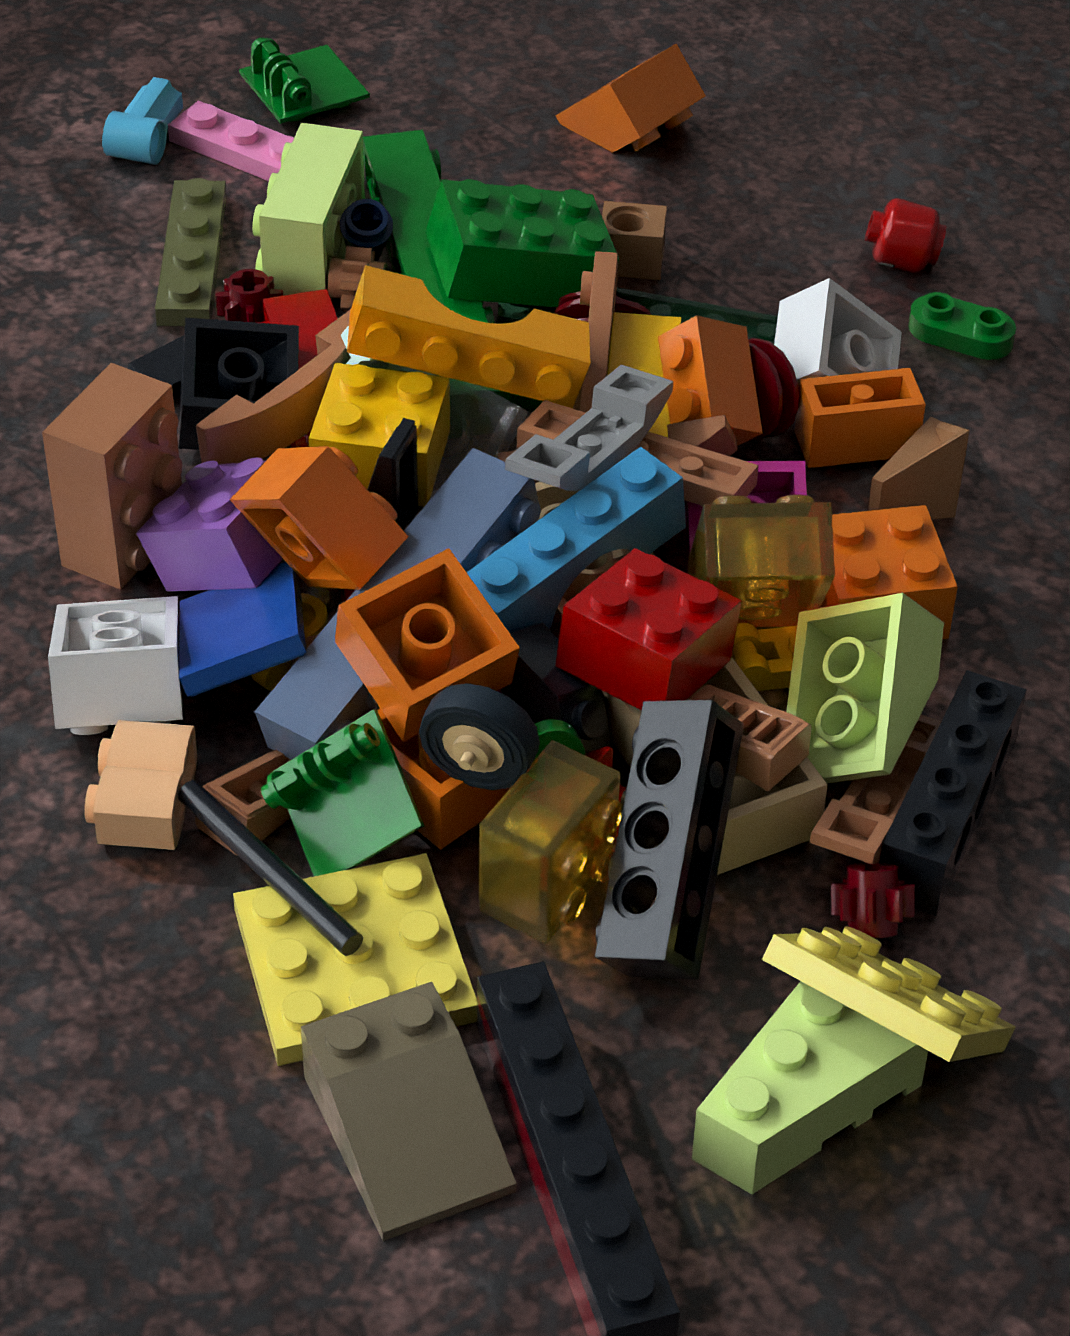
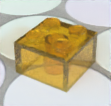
M552 740L533 761L529 770L520 776L480 823L479 911L544 944L551 940L563 924L571 925L581 913L586 896L598 881L604 883L609 879L608 864L611 855L615 851L617 827L621 820V810L623 807V803L619 802L620 772Z

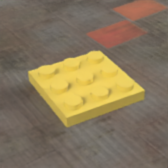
M427 853L303 879L362 934L363 942L361 946L349 956H344L272 887L266 886L233 893L237 921L278 1066L303 1061L301 1026L429 982H433L456 1027L477 1022V998Z
M845 926L842 933L832 928L824 927L822 933L802 928L800 933L774 934L762 958L763 961L948 1062L1003 1052L1016 1028L1014 1025L998 1017L1002 1008L995 1002L969 990H964L962 995L959 996L938 985L941 978L938 972L909 958H904L901 964L878 953L882 946L878 940L851 927Z

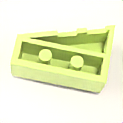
M800 981L697 1108L692 1160L748 1193L754 1194L821 1151L822 1142L850 1124L857 1128L872 1118L873 1109L901 1092L906 1096L922 1086L928 1050Z

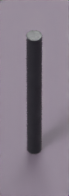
M191 780L181 787L178 792V800L344 956H349L358 950L363 942L362 934L196 780Z

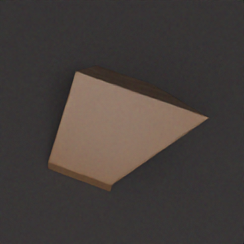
M930 417L872 477L868 511L926 505L932 520L955 517L970 430Z

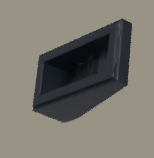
M406 418L402 419L379 454L367 489L369 492L382 496L392 505L398 515L395 522L403 531L418 513L417 426L414 420Z

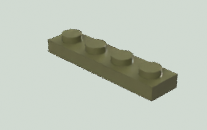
M203 178L174 180L155 305L157 326H185V317L212 319L227 200L226 181H209Z

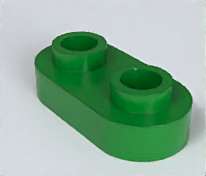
M933 292L921 296L911 305L908 324L909 331L922 342L986 360L1005 357L1013 349L1016 324L1009 315L1000 309L984 307L956 299L941 292Z

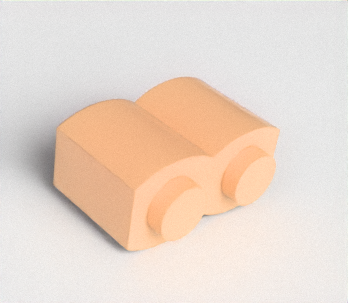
M118 720L111 739L103 738L101 740L98 753L100 781L98 785L90 784L88 786L85 798L86 823L95 824L97 844L167 850L176 849L186 806L178 800V792L185 783L194 780L197 765L195 726Z

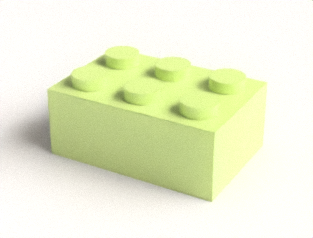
M301 123L293 142H286L284 145L281 168L278 173L271 174L267 187V199L264 205L258 204L256 206L252 225L253 235L260 237L261 244L255 269L264 272L268 277H274V289L283 290V296L323 289L328 290V273L331 259L333 257L345 258L346 246L340 229L341 215L353 202L365 199L363 131Z

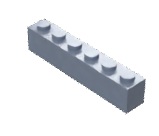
M472 448L404 530L409 537L362 589L355 590L347 600L450 548L464 570L468 572L539 520L541 508L534 479L505 470L504 461ZM337 613L308 646L306 653L299 657L255 711L268 748L280 751L291 760L373 709H380L335 643Z

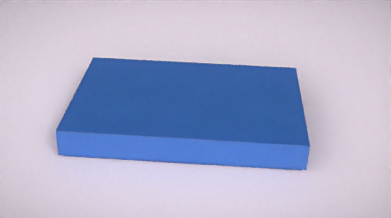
M287 562L278 564L257 588L208 590L179 601V679L187 697L196 696L301 657L306 653L300 577Z

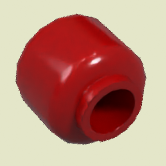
M894 198L887 203L883 212L876 210L872 212L866 230L865 241L874 243L872 254L877 263L917 274L927 264L933 266L936 264L944 243L947 226L940 224L937 210L900 198Z

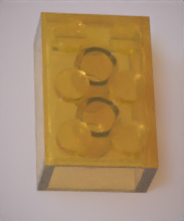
M807 495L784 496L777 499L776 503H751V500L744 496H724L715 499L713 504H704L687 562L688 574L699 580L707 581L716 588L742 600L738 624L749 623L754 625L757 630L797 626L799 612L821 608L835 577L831 502H814V499Z

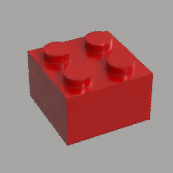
M634 548L564 604L555 666L641 711L643 701L687 700L731 661L742 600L716 588L707 581L699 580L663 562L654 555Z

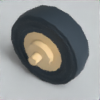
M468 683L448 686L435 695L424 713L419 729L422 747L435 765L454 779L464 781L469 786L487 790L511 788L522 781L528 774L540 745L537 727L526 710L510 697L489 687Z

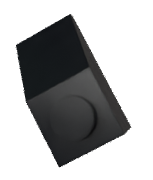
M534 623L509 631L520 649L513 681L502 688L501 693L510 697L526 710L534 724L549 719L561 720L570 724L577 731L585 753L612 744L602 690L555 666L559 639L544 623Z

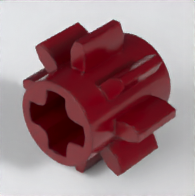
M242 269L236 271L229 279L223 280L224 291L215 293L217 316L225 317L227 321L263 322V299L283 296V290L274 289V277H268L260 270Z
M867 862L851 864L847 866V878H843V883H831V915L840 916V921H848V927L859 930L873 938L895 936L898 934V922H903V917H915V885L905 884V879H898V866L893 864H870Z

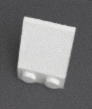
M178 596L57 605L48 654L55 729L70 728L73 734L92 735L106 731L108 725H116L118 720L171 724L172 720H183V688L179 679Z

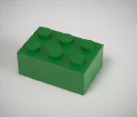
M441 179L425 231L446 296L450 299L558 307L559 298L569 293L581 291L582 272H593L595 251L617 253L593 194H586L575 189L554 191L535 189L524 184L503 186L484 184L473 179L463 181Z

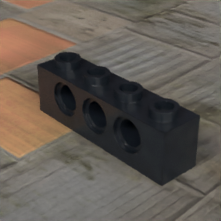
M966 670L882 844L879 863L898 866V879H905V884L915 885V909L937 916L1016 743L1027 689Z
M713 700L643 701L639 726L636 728L632 739L633 758L628 784L620 802L621 821L616 847L608 864L609 884L603 915L596 927L597 946L595 958L629 977L699 980L744 723Z

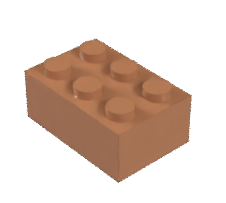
M110 363L42 432L61 566L121 590L137 571H142L150 563V559L136 532L154 515V507L162 500L172 496L182 485L181 474L183 465L182 460L179 458L177 440L178 416L174 410L172 385Z

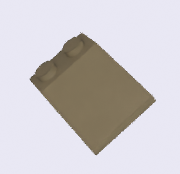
M433 982L301 1026L304 1078L382 1241L516 1192L517 1184L462 1038Z

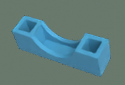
M640 446L477 564L467 574L508 631L534 623H544L550 629L555 612L564 593L574 579L594 560L618 549L632 551L636 548L644 553L651 554L686 527L683 477Z

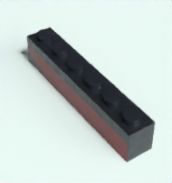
M542 961L477 976V1028L587 1335L678 1336L679 1308L545 962Z

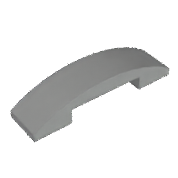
M620 365L594 386L592 408L554 440L535 434L506 458L505 470L567 491L583 489L635 450L655 423L673 390V381Z

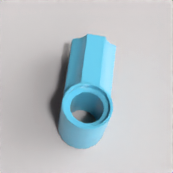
M153 77L148 85L142 86L124 112L112 111L108 115L102 135V147L106 156L157 165L166 147L168 124L183 109L182 93L177 91L169 80Z

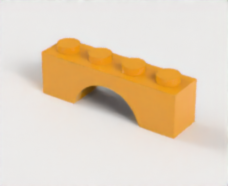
M367 265L364 267L350 310L347 353L540 401L546 400L572 409L591 363L589 322L535 308L525 318L512 323L496 324L473 320L441 304L428 291L422 279Z

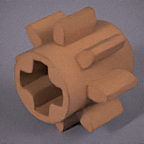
M346 246L345 258L333 257L331 259L328 273V293L330 298L341 299L340 309H344V312L349 311L352 307L365 265L388 271L386 262L375 261V251H372V248Z

